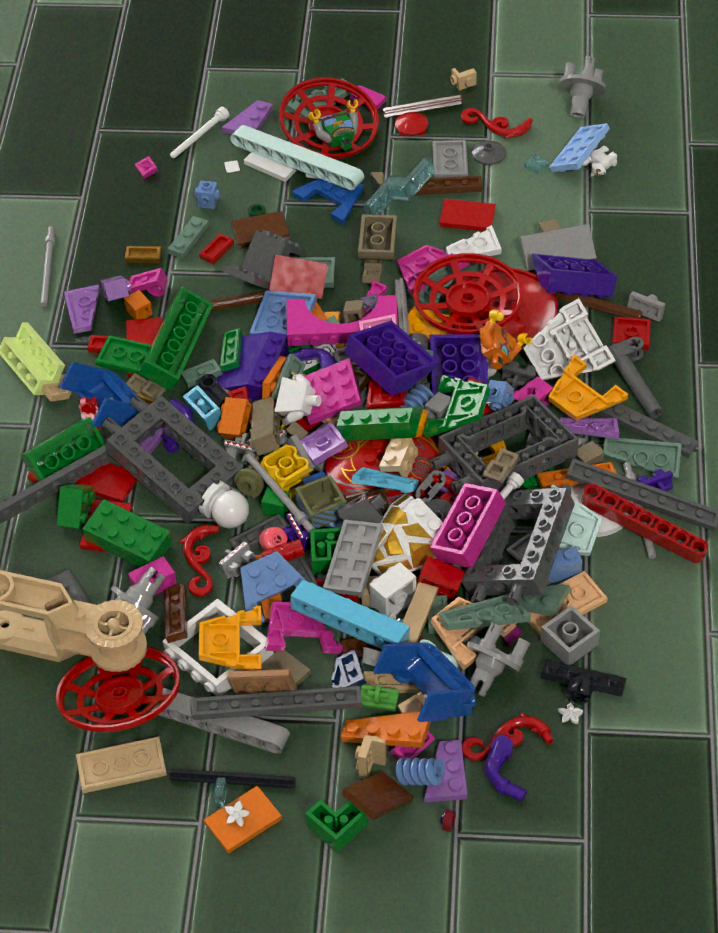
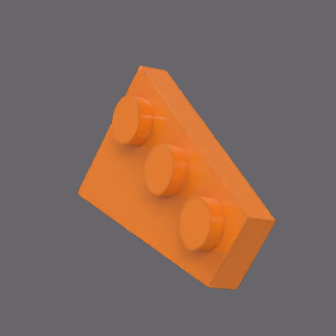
M280 356L263 381L262 399L271 397L287 357Z

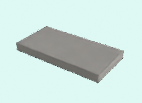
M589 224L520 237L527 272L536 270L531 257L532 253L596 259Z

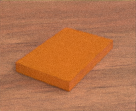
M256 786L205 818L204 824L229 854L281 821L282 815L260 788ZM239 800L243 804L242 810L251 812L248 816L243 817V827L239 826L236 820L232 823H227L230 814L226 812L225 807H234Z

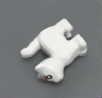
M602 146L592 151L582 166H586L589 163L592 164L591 177L604 175L608 168L617 165V154L612 151L606 155L604 152L609 151V148Z

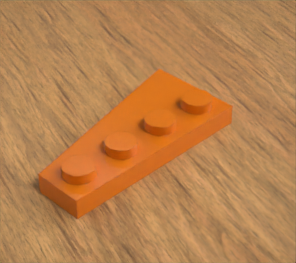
M421 711L346 720L341 740L347 743L362 744L364 736L368 735L378 736L386 740V745L423 748L431 721L419 722L417 718Z

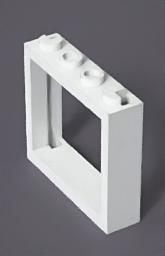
M216 599L187 622L188 638L168 643L166 639L163 640L164 653L173 659L182 671L186 670L195 682L203 684L207 692L211 691L216 696H222L232 688L228 679L229 671L243 670L229 668L221 676L215 678L179 647L199 632V622L224 615L225 617L237 615L219 599ZM240 626V637L255 648L248 654H261L262 663H264L274 654L273 651H266L267 638L253 626Z

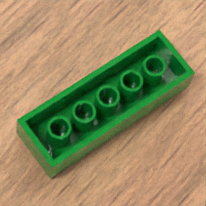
M182 286L174 297L138 374L171 391L183 372L213 304Z

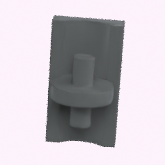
M511 361L508 365L504 364L502 367V381L512 384L514 390H517L518 386L524 387L527 382L532 381L536 376L535 366L528 365L525 369H521L517 362Z

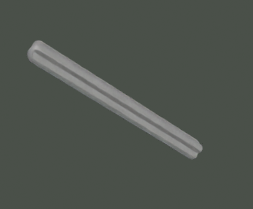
M399 278V280L396 279L394 282L398 326L409 335L405 282H403V278Z

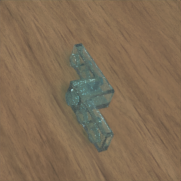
M424 157L407 177L391 175L364 204L366 214L379 215L392 200L410 201L436 171L431 157Z

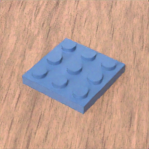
M266 290L251 327L250 335L270 331L287 335V299H305L306 306L312 313L317 301L316 295Z

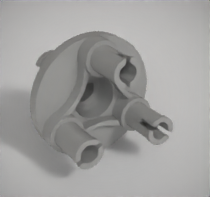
M590 56L585 57L584 68L581 74H574L576 65L567 62L565 64L564 76L560 79V88L572 96L570 115L574 118H584L588 100L591 97L603 95L606 90V85L602 82L603 70H594V57L591 60Z
M152 567L148 568V571L139 582L130 586L126 592H123L115 585L111 587V590L118 594L115 600L127 601L138 608L143 619L142 631L144 634L147 633L150 627L153 628L159 620V617L148 609L153 604V595L165 580V576L160 573L155 581L151 583L150 579L156 572Z
M491 622L484 639L481 638L479 644L469 641L466 645L467 648L478 654L476 670L470 682L475 688L479 681L483 682L478 692V695L485 697L494 678L500 675L504 668L519 672L524 662L523 657L531 644L519 638L511 654L507 655L496 648L495 643L500 633H502L503 627Z

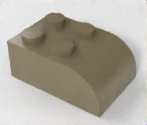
M362 214L358 258L367 260H395L397 215Z

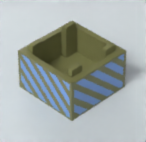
M331 475L295 488L296 503L300 510L308 516L309 522L315 529L341 519L337 509L345 505L347 501Z

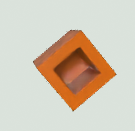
M140 290L124 297L126 311L134 320L145 319L152 315L151 302Z

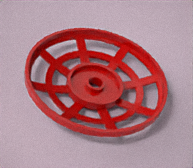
M314 78L297 84L285 95L279 110V122L284 135L291 143L306 148L299 144V142L305 141L315 148L322 149V153H317L332 159H341L356 155L371 144L377 134L379 115L373 100L354 84L335 78ZM329 86L328 95H317L308 98L303 91L312 87ZM335 87L359 97L357 100L358 106L355 108V112L358 115V129L351 142V149L353 151L329 154V150L342 149L341 145L330 147L324 141L323 145H319L309 140L314 136L317 137L313 126L314 121L299 115L306 106L313 113L314 117H316L314 113L316 109L321 113L320 118L342 112L343 110L333 106L334 102L346 106L348 101L334 96ZM298 94L303 102L297 107L295 114L286 112L285 109L289 101ZM317 101H327V105L315 107L313 104ZM365 103L371 112L373 123L363 124L362 116L358 111L362 104ZM284 118L294 121V127L299 136L292 138L285 127ZM299 123L307 124L310 131L303 134ZM372 129V134L365 144L361 147L355 144L362 130Z
M476 253L453 254L432 262L419 274L413 291L415 307L421 317L433 327L451 334H480V328L484 327L483 325L490 321V318L480 321L478 316L491 310H499V312L504 313V316H508L497 323L500 327H503L515 317L521 307L523 298L521 281L508 265L496 258ZM474 262L487 266L483 273L473 271L461 272L458 263ZM451 265L453 274L445 276L437 283L428 278L436 270ZM494 268L498 269L513 284L503 288L498 281L490 277V274ZM472 277L479 280L478 282L464 281L463 278ZM456 280V284L450 287L449 290L442 287L447 282ZM486 282L490 283L497 291L489 293L484 284ZM423 283L432 288L430 304L419 303V292ZM516 290L517 302L515 309H504L506 294ZM437 292L446 296L445 303L435 302ZM500 297L499 308L489 306L491 299ZM449 309L453 315L447 318L439 310ZM423 310H433L445 323L442 325L434 321ZM460 317L471 318L473 323H461L456 321ZM454 325L458 327H476V329H456L451 328V326Z
M147 647L144 657L159 661L167 667L158 675L147 668L141 667L143 659L133 668L121 672H111L98 667L89 656L72 667L60 681L56 692L57 707L61 716L67 722L83 730L113 732L133 728L155 718L173 702L180 688L181 680L178 667L168 655ZM93 666L97 667L100 674L91 678L83 687L72 684L80 674ZM120 673H129L128 676H119L112 678V675ZM172 673L175 686L171 694L162 695V680ZM138 674H142L151 678V680L143 684L136 677ZM99 681H105L97 688L96 691L90 690V688ZM154 685L157 686L156 696H145L147 689ZM67 690L78 694V709L65 710L64 698ZM85 696L95 698L96 704L84 708ZM158 702H163L160 706L151 711L157 705ZM142 703H151L139 713L135 711ZM99 710L106 713L102 719L89 714ZM127 713L129 716L124 719L111 720L115 715ZM82 715L84 718L97 724L83 723L70 716Z

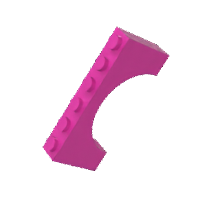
M396 295L378 296L377 304L370 314L358 321L344 324L329 323L315 317L308 310L305 299H287L288 346L345 344L348 341L349 335L360 331L359 321L395 314L397 319Z

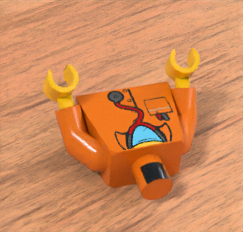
M491 310L489 312L490 321H487L485 326L480 328L481 351L492 362V368L501 369L504 364H509L522 350L521 346L523 344L529 345L532 342V338L525 339L528 333H522L518 335V343H516V339L495 322L502 321L504 313L499 312V310Z

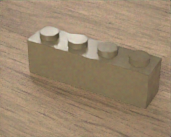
M272 396L253 402V409L251 410L252 419L250 424L252 429H250L251 439H249L252 450H256L258 456L280 449V415L274 412L276 400Z

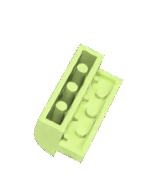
M22 322L16 337H4L0 345L1 357L34 395H45L41 391L43 384L59 382L65 364L28 322Z

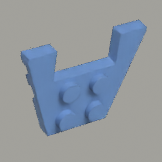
M277 551L241 567L245 611L254 610L253 607L258 606V603L293 587L296 589L301 581L305 579ZM261 613V624H264L265 619Z

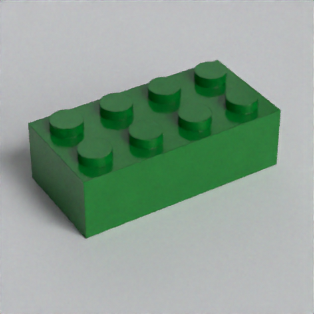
M104 499L82 528L86 541L100 546L103 550L138 567L163 557L172 544L169 530Z

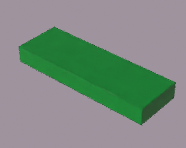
M240 328L223 333L220 362L222 372L240 366L243 333Z

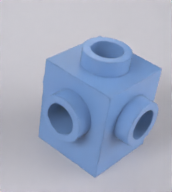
M200 181L199 186L195 188L198 207L215 209L217 201L220 199V190L217 187V182Z
M490 380L488 386L491 390L486 402L490 409L498 411L509 406L513 401L514 388L508 382Z

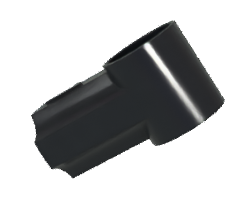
M205 374L200 378L201 389L221 409L222 404L225 402V397L230 396L217 383L214 375Z

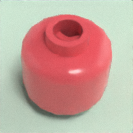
M279 527L267 528L259 537V543L264 551L286 544L288 541L285 531Z

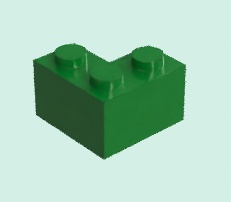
M70 483L60 487L56 526L72 528L85 526L88 521L86 507L91 506L95 501L94 486Z
M342 528L310 530L313 575L328 573Z
M320 799L305 813L306 827L337 853L368 825L367 815L350 801L335 812Z

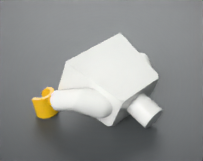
M292 373V380L282 377L274 411L284 417L280 418V421H282L280 429L286 430L292 422L303 418V416L310 415L312 406H320L321 396L315 395V389L311 387L310 382L302 374Z

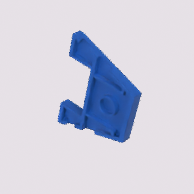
M317 179L293 190L292 196L304 203L316 193L339 206L331 213V219L344 225L347 216L352 212V207L357 203L364 191V185L360 183L354 190H348L328 181Z

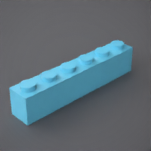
M302 580L291 594L292 610L380 649H383L385 644H403L409 641L410 626L389 618L385 614L371 610L367 606H362L348 598L339 596L330 590L323 589L314 583Z

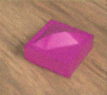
M149 156L135 164L143 179L158 171Z

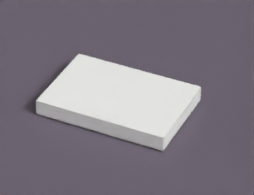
M253 152L244 159L245 165L284 182L297 171L294 168Z

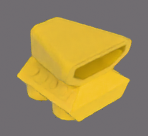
M287 444L265 456L261 462L262 467L283 491L290 492V499L296 496L295 488L302 486V479L311 476L308 473L313 471L309 466L308 460L297 453L296 447Z

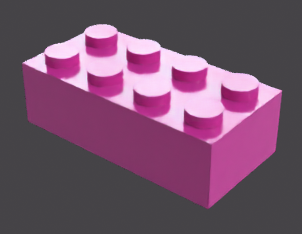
M464 483L430 546L437 559L464 567H473L506 505L498 489Z

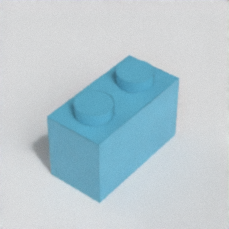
M198 385L183 396L187 406L190 407L194 415L209 431L221 421L222 413L219 407Z

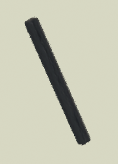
M171 769L169 772V779L171 781L290 789L296 786V778L289 776Z

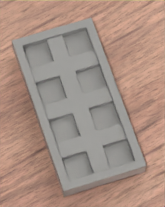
M344 520L323 589L339 594L364 595L384 528L381 523Z

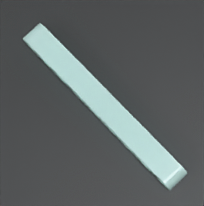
M241 125L230 136L231 142L239 148L348 190H354L364 179V173L356 167L245 125Z

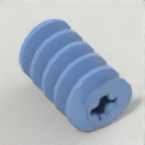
M417 384L415 389H411L409 394H406L405 407L422 406L425 409L423 403L426 404L429 401L428 398L431 399L434 394L424 385Z
M399 758L396 763V776L402 785L437 786L444 778L445 765L440 758L436 760L434 758H422L421 760L419 758Z

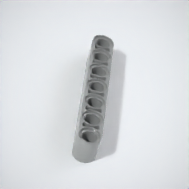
M163 688L162 695L171 694L172 690ZM177 693L173 702L159 714L160 716L275 754L282 752L290 736L286 728L252 716L193 720L192 698L194 697ZM158 702L157 705L152 709V711L156 709L158 706H160L163 702Z

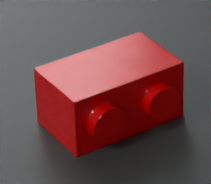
M427 556L416 585L420 582L438 587L437 594L447 595V598L453 600L465 571L460 570L456 566L441 562L437 558Z

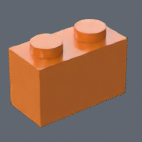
M225 397V402L221 406V421L217 425L218 433L224 439L235 440L236 436L242 438V435L247 433L252 404L247 399Z

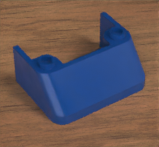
M71 362L59 388L76 392L79 399L84 396L88 399L95 396L98 399L100 409L92 422L94 426L103 427V422L108 417H111L118 425L123 427L140 413L130 405L131 399L135 398L137 394L119 375L110 370Z
M426 642L385 644L373 671L375 674L391 673L398 682L403 684L413 682L423 694L427 695L417 718L419 722L446 720L465 704L475 691V686L436 646Z

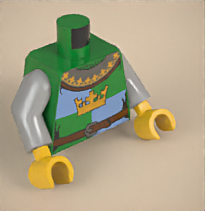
M356 99L354 100V107L350 105V100L346 104L350 112L346 110L321 118V113L318 109L314 110L316 117H314L312 112L309 113L308 118L314 121L313 126L317 137L328 143L330 147L341 145L345 151L352 147L351 142L358 129V115L355 112V108L358 106Z

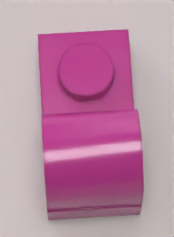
M161 268L131 276L129 282L131 287L130 293L132 294L138 290H147L153 296H163L168 278Z

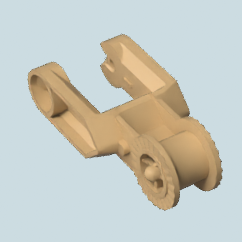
M0 570V649L61 662L77 654L90 656L98 667L111 672H121L133 668L144 658L147 652V640L142 631L143 619L140 611L133 604L122 600H110L95 605L73 600L61 583ZM4 623L9 624L6 628L1 627Z

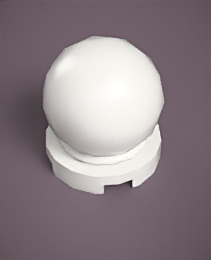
M221 480L218 485L213 483L202 496L205 500L203 506H199L200 513L207 518L213 517V520L219 526L228 529L239 527L246 521L249 515L247 499L241 493L230 490V487Z

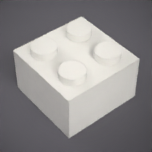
M400 562L388 568L384 574L374 578L369 584L370 607L376 608L380 614H385L388 617L392 613L395 616L410 605L416 590V576Z

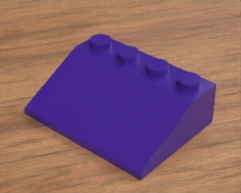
M532 253L531 257L540 285L546 289V292L555 294L559 291L567 295L579 293V295L589 297V295H595L599 298L613 297L617 275L598 260Z
M392 320L348 336L345 354L391 396L408 390L439 365L435 358Z
M270 331L242 336L240 366L222 372L217 383L229 391L246 386L249 399L261 400L263 381L279 357H286L288 353L287 335Z
M480 334L430 335L429 347L433 351L432 357L439 362V365L430 372L431 392L434 395L440 392L438 387L442 375H447L451 379L455 377L460 378L464 382H467L469 377H472L488 385L487 358L481 351ZM453 392L442 394L448 395L452 398Z

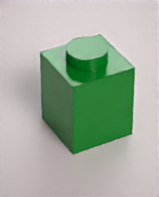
M267 487L261 501L262 514L270 516L280 514L285 519L287 512H290V510L274 491ZM284 491L290 498V492Z

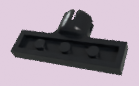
M545 660L540 677L541 679L568 685L566 697L573 704H575L576 698L580 699L578 705L587 703L594 691L622 697L627 678L618 675L606 674Z

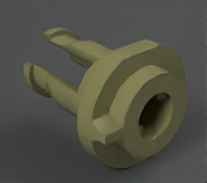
M251 464L248 468L239 470L234 477V483L238 490L247 496H251L253 499L264 488L263 478L255 471Z

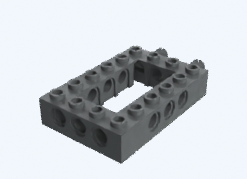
M136 395L135 398L131 399L130 405L140 412L123 427L118 425L111 417H108L103 422L102 426L112 434L107 439L106 452L189 524L200 514L199 506H203L205 500L202 496L213 483L218 485L220 480L232 487L235 484L234 477L236 473L243 469V466L163 396H160L148 405ZM163 425V431L167 437L170 436L174 439L181 449L184 448L193 456L195 461L198 460L207 468L206 471L208 473L190 488L185 486L141 447V444L150 436L153 437L155 432Z
M532 395L486 415L481 420L439 436L438 452L440 456L430 459L429 462L434 471L450 465L462 478L451 483V488L455 494L460 493L464 483L501 491L507 485V478L502 483L483 477V473L488 466L481 457L475 454L476 452L529 429L540 442L531 446L528 445L525 449L516 452V454H519L520 459L511 471V473H518L525 480L577 456L579 439L535 395Z
M567 488L512 490L504 499L506 505L472 568H466L462 578L463 585L472 597V603L484 601L486 596L509 594L507 603L511 606H515L516 603V606H519L522 596L543 595L575 505ZM538 518L521 564L498 565L500 559L503 558L504 548L509 542L510 532L515 526L512 519L527 520Z

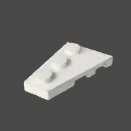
M492 225L487 227V230L480 233L478 231L473 234V237L459 240L446 247V254L448 255L451 253H476L493 256L501 254L502 251Z

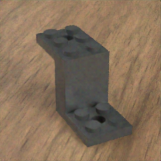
M264 229L262 233L256 230L242 266L233 264L230 267L225 265L223 272L269 290L274 256L288 257L291 252L304 257L306 250L301 249L302 245Z

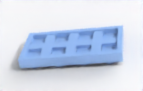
M608 124L580 127L549 166L551 171L564 172L566 170L575 171L580 169L584 161L589 158L591 152L609 131Z

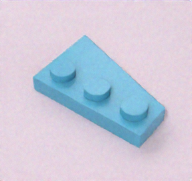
M365 467L358 470L352 477V483L397 489L403 493L415 491L418 488L419 482L416 479Z

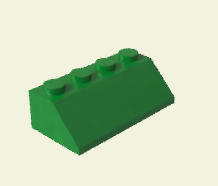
M418 406L341 411L337 428L346 441L415 438L423 408Z
M92 418L81 419L21 454L28 470L39 482L106 445L97 427L92 424Z

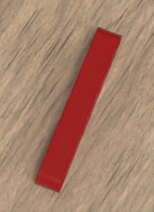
M596 484L585 486L581 502L588 509L693 563H700L704 560L708 550V544L704 539Z

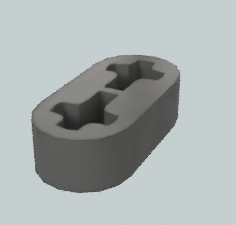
M439 470L431 472L416 489L415 498L421 499L419 491H424L429 487L428 499L425 497L421 499L424 503L429 502L445 484V474ZM439 474L441 476V483L439 484L437 482L432 487L430 485L434 480L432 476H437Z

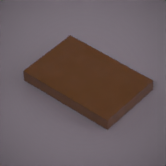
M282 211L231 220L238 248L250 246L256 230L262 233L264 229L283 238L290 239Z
M384 772L348 786L342 792V795L372 820L412 803L414 798L412 794Z

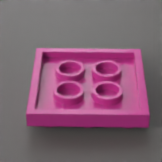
M349 358L304 376L310 382L311 387L315 389V395L321 396L320 406H312L311 414L307 415L310 425L338 415L341 411L363 405L353 365Z

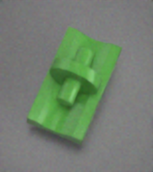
M362 685V707L396 712L399 690L382 688L380 685H377V687Z

